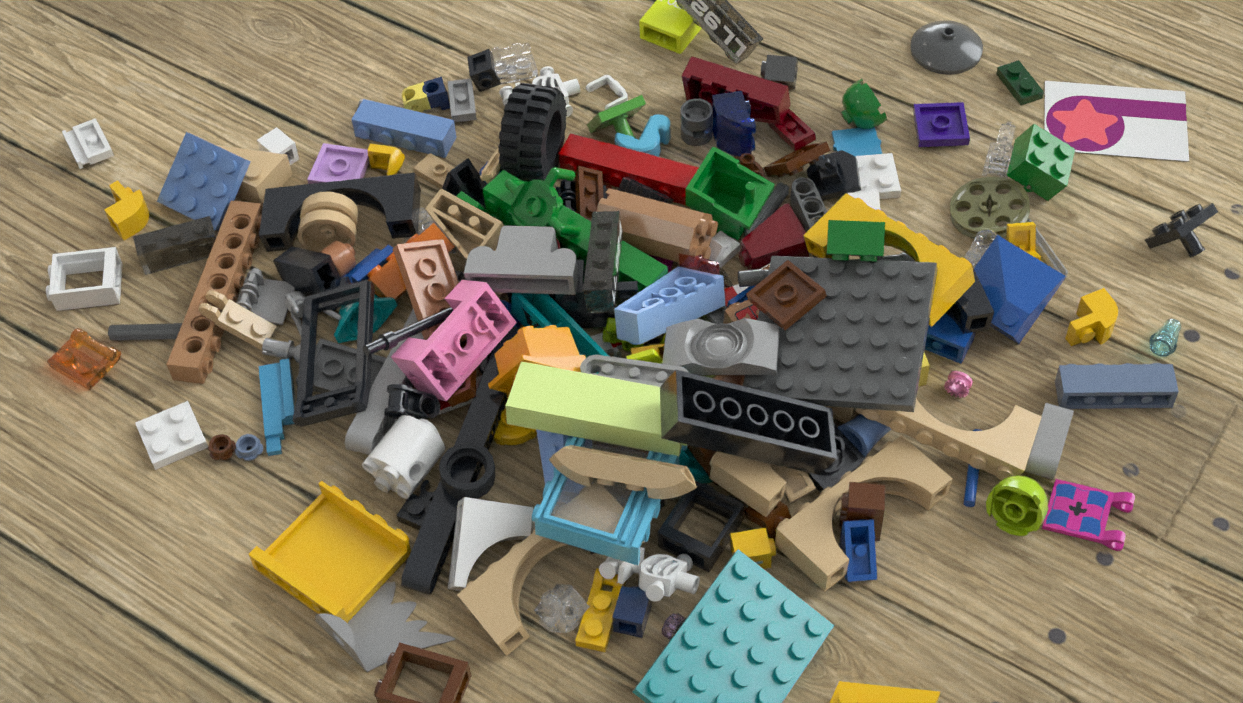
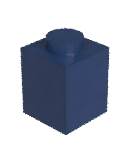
M621 586L612 616L613 632L643 638L652 607V602L646 596L645 591L637 586L630 588Z

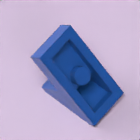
M874 520L843 521L839 547L849 558L845 580L847 582L877 580Z

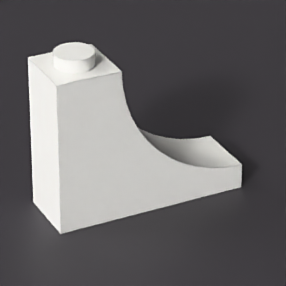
M467 497L458 501L448 589L460 591L466 588L472 566L477 558L491 545L507 540H524L530 536L535 529V522L532 521L533 507Z

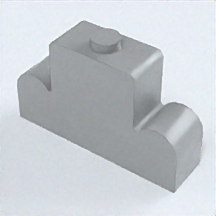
M503 226L496 251L486 246H480L470 251L466 261L464 277L465 280L487 282L493 292L576 295L579 272L575 253L566 248L558 249L555 229L553 227Z

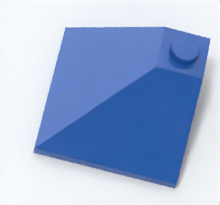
M999 235L996 236L974 268L994 310L990 327L1017 344H1020L1066 278L1062 273Z

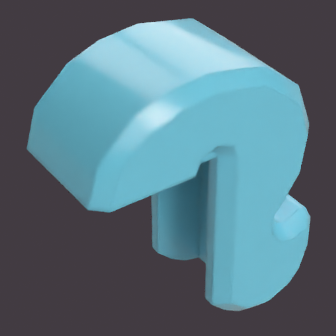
M662 114L650 116L639 140L633 136L616 133L615 145L659 157L661 152L660 142L668 144L671 139L670 120Z

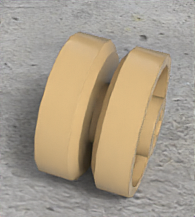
M318 192L310 195L303 201L301 207V221L298 228L299 242L305 249L320 252L333 241H340L344 244L348 243L353 247L356 241V226L359 215L356 204L350 198L334 192Z

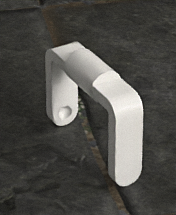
M604 75L586 86V90L592 92L608 84L614 93L620 97L607 104L605 110L628 101L625 89L610 75Z

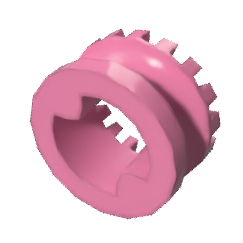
M953 371L948 375V380L945 382L944 387L947 393L951 392L950 395L955 394V397L964 398L968 395L973 381L967 374Z

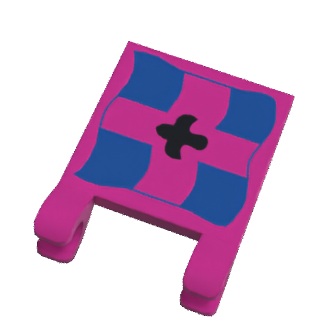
M1055 479L1048 504V512L1042 529L1101 543L1112 550L1121 551L1124 546L1125 533L1119 530L1105 531L1111 505L1120 511L1129 513L1133 510L1135 495L1130 492L1114 493Z

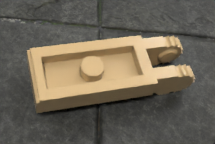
M209 290L206 294V299L222 309V312L220 313L218 308L208 303H202L198 308L199 312L215 322V325L262 350L265 338H270L276 328V325L230 299L227 300L225 295L215 290Z

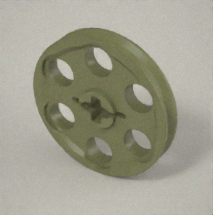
M1003 177L978 178L964 184L954 193L950 202L951 220L959 232L970 238L994 240L997 235L1005 238L1007 226L999 227L996 223L1000 221H1006L1009 224L1026 223L1030 214L1029 197L1021 185ZM1001 189H1008L1010 191L1007 194L997 193ZM975 190L983 191L981 195L971 194ZM989 200H991L992 207L990 217L988 216ZM1015 204L1023 206L1019 210L1010 209ZM962 206L970 208L968 211L965 212L957 211V209ZM973 222H980L983 224L978 228H973L969 226Z

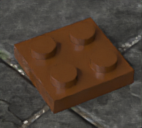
M827 141L806 145L763 168L767 176L777 175L778 178L785 175L792 176L803 171L802 166L808 163L809 165L815 164V162L819 161L818 156L824 155L831 150Z
M789 260L746 293L748 301L784 331L827 297L824 288Z

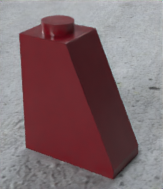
M789 203L780 207L741 240L739 260L743 267L746 266L748 270L761 269L770 264L772 256L809 257L803 236L806 232Z

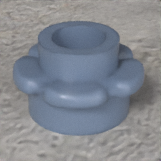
M252 434L241 436L236 442V456L240 459L244 458L245 461L256 459L263 451L260 439Z

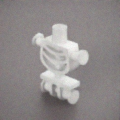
M543 67L540 70V76L536 77L532 84L558 88L565 96L567 118L573 112V108L569 105L568 96L580 93L578 80L573 79L562 82L559 75L554 74L552 67ZM505 86L499 91L501 98H503L504 106L507 104L508 97L512 93L513 88L511 86Z
M640 547V562L638 565L608 557L599 566L600 574L606 579H612L618 574L617 583L623 584L634 573H638L639 588L646 592V596L651 601H660L663 596L670 597L676 589L695 594L700 582L698 576L686 573L693 566L692 559L687 554H681L677 558L666 554H657L644 560L645 548Z

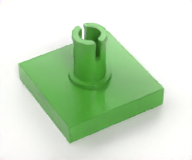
M640 95L598 113L587 124L590 133L613 125L616 133L636 138L627 118L634 116L646 104L643 96Z

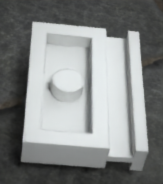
M96 118L72 127L73 130L69 132L62 131L80 169L83 168L82 165L87 163L92 165L114 156Z

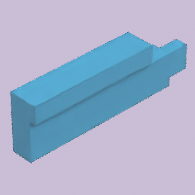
M289 358L279 360L280 363L258 366L264 435L268 456L282 454L281 440L285 439L284 426L294 424L292 420L296 403L292 366Z

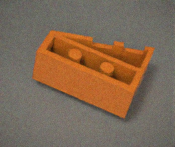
M435 223L430 225L420 235L416 233L406 242L413 243L443 239L448 254L455 247ZM393 252L386 258L388 263L383 267L377 265L367 276L369 277L368 281H372L374 284L375 294L379 298L391 297L396 300L407 289Z

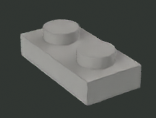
M472 79L448 81L452 120L454 122L477 120Z

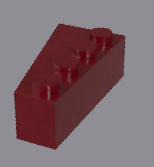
M691 56L681 75L686 101L691 99L707 101L713 108V116L782 125L791 105L788 86Z

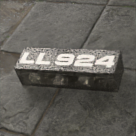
M676 0L677 5L685 10L693 18L694 23L709 35L710 40L716 43L725 52L727 58L736 64L747 59L764 39L727 0Z
M620 211L592 213L583 286L587 313H615L623 240Z

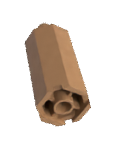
M608 189L606 191L607 194H610L608 198H601L599 201L594 224L616 237L619 236V238L622 230L621 239L638 250L690 266L699 267L701 262H708L711 255V248L709 247L711 238L716 234L718 227L717 221L712 220L711 214L615 189Z

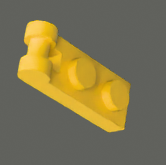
M599 568L596 569L592 588L576 636V646L606 652L613 628L612 616L621 586L626 584V581L623 584L617 583L618 574L612 579H606L600 574ZM603 586H613L612 592L602 590Z

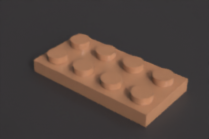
M444 240L397 244L393 248V252L417 321L451 307L445 300V297L459 282ZM442 323L422 331L424 340H427ZM466 334L461 336L460 343L467 340Z

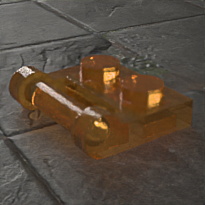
M76 328L71 333L70 339L47 362L52 369L91 390L120 360L121 351L114 347L109 348L89 337L88 333L83 329ZM83 345L104 358L99 362L78 349Z

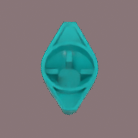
M374 293L373 333L382 326L398 306L394 298H379ZM359 302L340 308L338 314L341 316V319L334 333L338 344L357 340Z

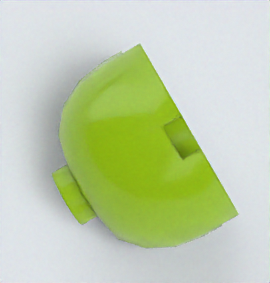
M1016 475L1004 478L993 487L986 500V509L989 517L992 514L998 521L996 526L1011 535L1026 536L1029 532L1037 531L1042 525L1048 512V499L1044 489L1035 480L1026 476Z

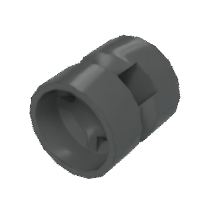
M691 99L681 106V138L686 144L702 146L711 140L713 108L710 103L702 99Z

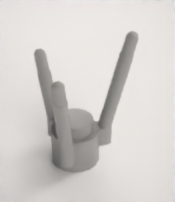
M294 291L285 296V305L291 312V318L295 321L301 336L302 323L300 318L303 317L305 296L300 291ZM331 309L323 311L337 320L341 319V316Z

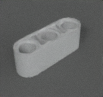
M1045 403L1025 472L1054 480L1074 410Z

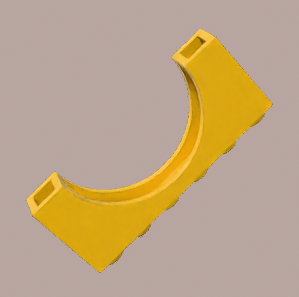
M847 193L803 235L809 253L818 258H832V255H826L828 220L885 222V246L905 252L915 262L937 263L938 270L929 319L931 327L975 282L973 266L967 259L955 256L946 247L934 244L925 235L913 232L904 223L892 220L883 211L875 210L862 199L854 198Z

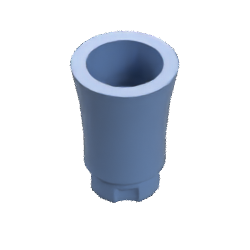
M862 414L838 427L864 457L884 435L892 430L886 425L865 418Z

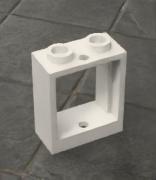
M116 247L52 255V265L48 266L50 285L46 286V296L48 301H52L56 311L120 304L122 261ZM103 271L102 286L65 290L66 275Z

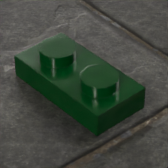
M1019 60L997 67L996 75L1021 106L1043 98L1044 91Z

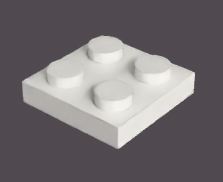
M892 153L856 156L861 191L854 193H879V199L900 198L901 188Z
M188 401L135 423L155 470L208 448Z

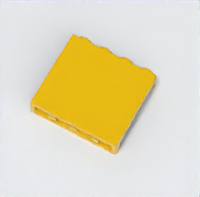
M320 481L318 484L321 494L265 551L256 546L248 555L255 570L317 614L335 615L348 623L410 556L409 537L401 529L396 528L394 530L388 526L387 522L380 515H372L367 512L359 501L355 499L351 501L346 498L338 487L334 485L330 487L323 481Z

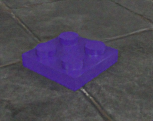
M964 102L914 104L913 115L919 147L969 145L970 135Z

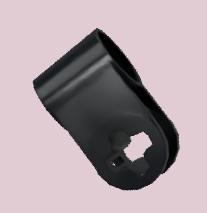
M403 384L387 386L389 400L388 408L384 410L385 416L398 419L402 415H407L418 420L421 418L429 420L439 414L440 403L435 395Z

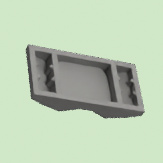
M747 318L729 324H715L701 319L677 323L666 328L662 364L681 366L687 369L689 373L697 375H777L779 326Z

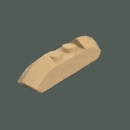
M575 445L561 448L549 459L553 466L564 476L588 487H591L594 478H597V483L602 485L614 486L615 482L625 483L626 489L634 491H644V487H646L648 498L652 499L674 498L697 488L692 473L687 466Z

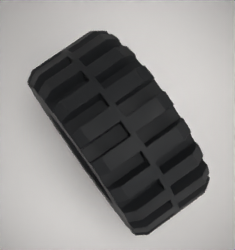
M521 83L513 88L504 108L501 131L499 132L500 143L498 152L500 154L499 164H501V171L504 170L521 181H544L549 171L554 167H558L559 152L565 140L567 123L565 96L558 88Z

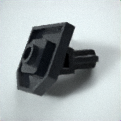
M843 150L818 156L819 161L810 165L807 169V178L814 182L822 201L839 197L846 193L861 191L856 156Z

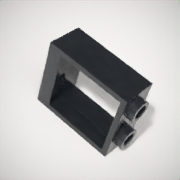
M695 481L697 488L681 496L658 530V547L677 557L681 554H687L692 559L693 565L710 572L730 542V533H735L744 520V504L733 496H726L716 491L709 484ZM695 504L729 519L712 547L678 530Z

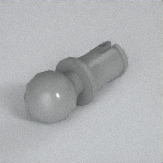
M265 338L262 345V354L284 359L289 358L290 361L294 357L296 362L299 363L301 344L295 347L292 340L283 342Z

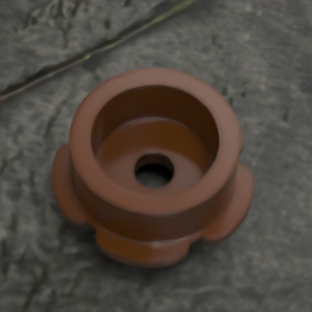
M225 434L216 435L209 442V455L214 460H227L233 456L236 444Z

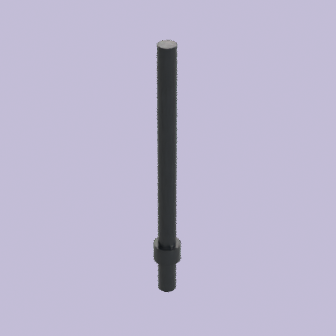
M449 307L395 332L388 331L381 334L377 340L362 347L363 352L366 356H369L380 350L387 351L398 345V342L444 322L454 310Z

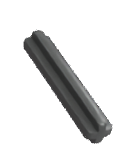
M780 182L774 187L750 230L744 229V237L777 211L789 194V186L787 184L784 185Z
M182 323L110 325L108 336L112 341L177 339Z

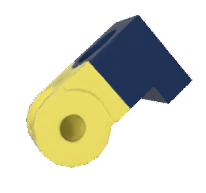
M442 76L409 86L402 91L401 96L404 109L421 113L424 110L439 106L442 111L450 109V102Z

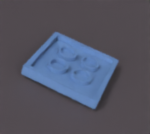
M186 132L157 202L219 231L231 200H235L251 161Z

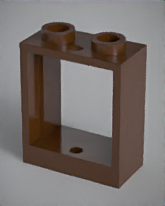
M399 642L395 653L392 652L388 657L386 664L387 672L384 679H380L377 682L374 691L377 703H422L392 694L405 663L410 662L450 674L439 703H461L472 676L469 662Z

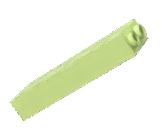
M521 361L506 403L507 424L676 456L680 455L682 445L687 446V444L661 439L660 387Z

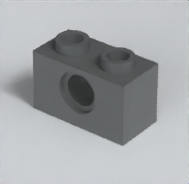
M767 55L766 61L761 63L760 76L763 79L796 89L797 57Z

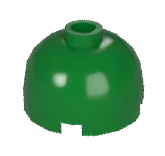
M862 78L847 88L842 97L844 110L841 111V115L848 125L853 123L857 128L872 129L887 121L885 112L880 114L878 108L881 106L880 102L868 84H863Z

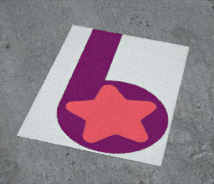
M1045 81L1044 130L1069 144L1075 149V152L1189 162L1185 91Z

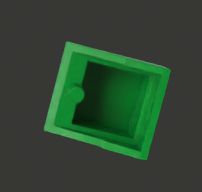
M712 147L686 187V206H689L692 210L711 214L712 220L718 223L717 233L722 231L729 237L739 240L745 228L750 230L773 191L775 184L739 164V160L718 148Z

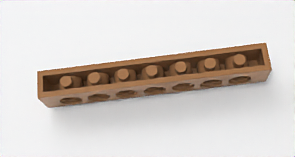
M231 200L166 364L174 381L204 384L207 375L212 372L213 359L216 352L220 351L221 338L226 330L215 325V322L206 318V316H203L198 308L202 303H208L218 308L220 313L222 312V309L206 299V294L209 290H215L225 295L227 300L230 299L235 303L237 302V295L244 284L246 271L252 265L253 252L259 247V231L262 217L260 203Z

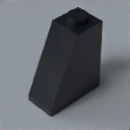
M292 246L273 260L282 281L289 283L295 288V291H300L305 297L325 292L326 289L330 288L332 280L338 279L341 281L329 254Z

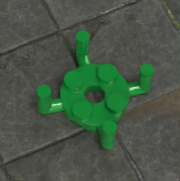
M554 167L549 171L544 181L506 180L505 187L513 194L511 207H514L515 216L512 215L516 226L553 227L555 232L560 235L578 237L581 234L579 226L563 224L557 219L559 211L563 207V201L553 187L557 179L573 181L575 178L574 171ZM537 200L538 209L533 213L532 204Z

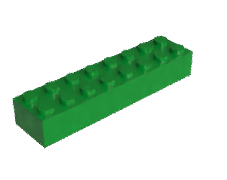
M503 170L483 188L487 214L500 220L504 226H516L512 215L515 216L514 207H511L513 194L505 187V181L508 179L521 180ZM537 200L532 204L533 213L538 209ZM563 205L559 211L557 219L561 223L579 226L581 229V234L578 237L560 235L556 232L555 235L556 239L559 240L560 249H570L575 253L576 260H584L588 284L614 282V277L616 282L617 276V282L637 281L640 292L668 274V267L620 238L618 242V237ZM617 245L618 247H620L618 262L616 261V254L618 253Z

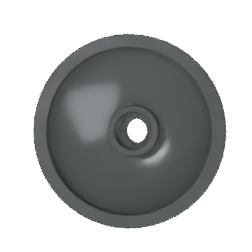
M940 20L919 28L912 36L910 50L914 60L923 68L935 73L951 75L963 73L975 67L982 57L983 43L979 35L965 24L950 20Z

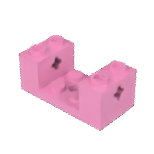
M461 280L445 297V300L454 311L427 340L409 337L391 356L417 390L433 394L438 400L447 401L517 323L487 282ZM463 334H466L467 344L464 348H461L460 338Z

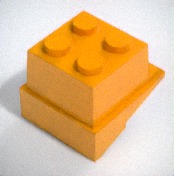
M549 325L544 328H534L533 326H526L520 328L517 334L512 339L504 342V346L495 353L499 375L489 382L488 386L489 389L510 394L521 361L581 372L580 366L586 357L585 355H579L569 327L557 328L556 325Z

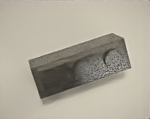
M207 216L133 236L143 271L145 275L208 258L217 235L211 217Z

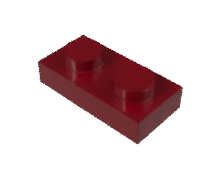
M788 109L782 125L768 123V126L794 151L816 141L815 132L790 109Z

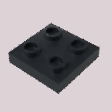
M1213 203L1203 207L1201 204H1197L1186 212L1184 209L1169 217L1171 219L1169 223L1164 222L1152 229L1153 234L1146 238L1145 242L1151 249L1180 239L1189 254L1188 256L1190 258L1203 252L1205 248L1193 230L1218 213V210Z
M835 424L837 460L820 475L807 472L820 493L829 486L832 488L846 472L856 470L865 459L864 455Z

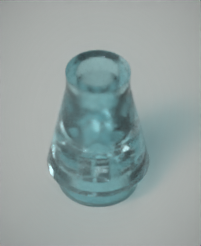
M1168 319L1150 337V349L1155 355L1166 357L1176 351L1181 330L1179 321Z

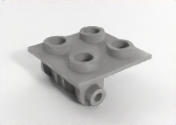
M253 268L247 273L236 303L272 324L283 325L288 312L285 305V296L294 292L295 288L286 281L263 279L261 270Z

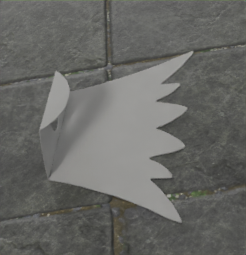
M395 582L382 585L348 623L332 614L322 613L315 615V621L366 672L387 663L389 655L392 652L395 653L399 642L423 649L453 641L455 638L438 633L419 632L427 624V621L415 620L406 622L414 611L416 602L407 601L390 605L395 593Z

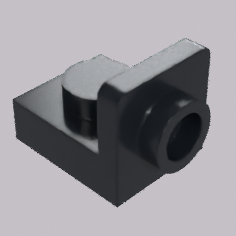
M490 49L467 57L470 78L479 92L501 84L500 78L495 72L494 58Z

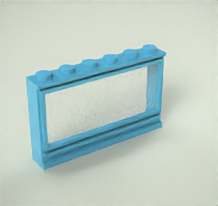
M571 436L567 438L565 447L575 445L679 465V456ZM682 445L681 450L686 451L687 446ZM554 467V477L552 481H547L545 484L543 500L541 504H536L534 507L532 521L535 522L536 535L638 565L640 562V546L643 541L647 542L649 539L652 518L657 519L660 512V499L648 498L646 487H644V491H634L626 489L625 483L615 482L614 486L598 484L597 478H594L591 487L584 486L570 480Z

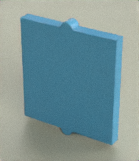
M875 127L872 129L853 128L835 130L831 133L834 142L833 150L836 152L843 150L854 156L882 154L881 140L878 139Z

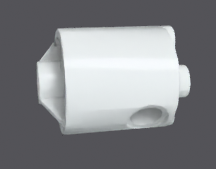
M402 415L365 459L362 466L376 479L374 484L381 491L387 493L389 490H392L400 497L408 499L445 452V446L436 427L431 422L422 418L418 420L411 416Z

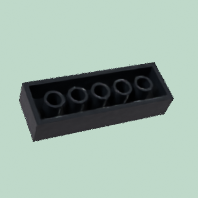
M677 369L660 386L661 439L820 475L837 460L832 408Z

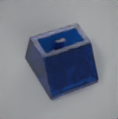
M742 91L712 95V132L716 147L734 157L741 156L743 153L752 154V151H755V140L752 134L756 133V124L754 118L750 119L749 116L751 115L749 101L744 100Z

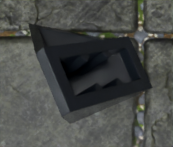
M467 158L448 172L442 189L454 196H457L462 191L486 209L483 193L486 183L480 179V174L470 159Z

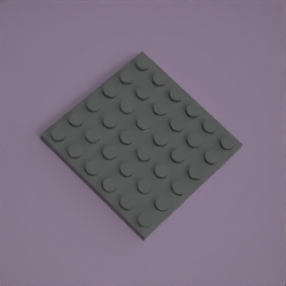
M772 256L768 275L789 260L824 288L827 297L786 331L779 327L777 375H745L743 386L821 406L914 412L938 270L937 263L885 260L873 262L860 261V259L845 261L832 260V258ZM759 311L758 321L777 325L762 311Z

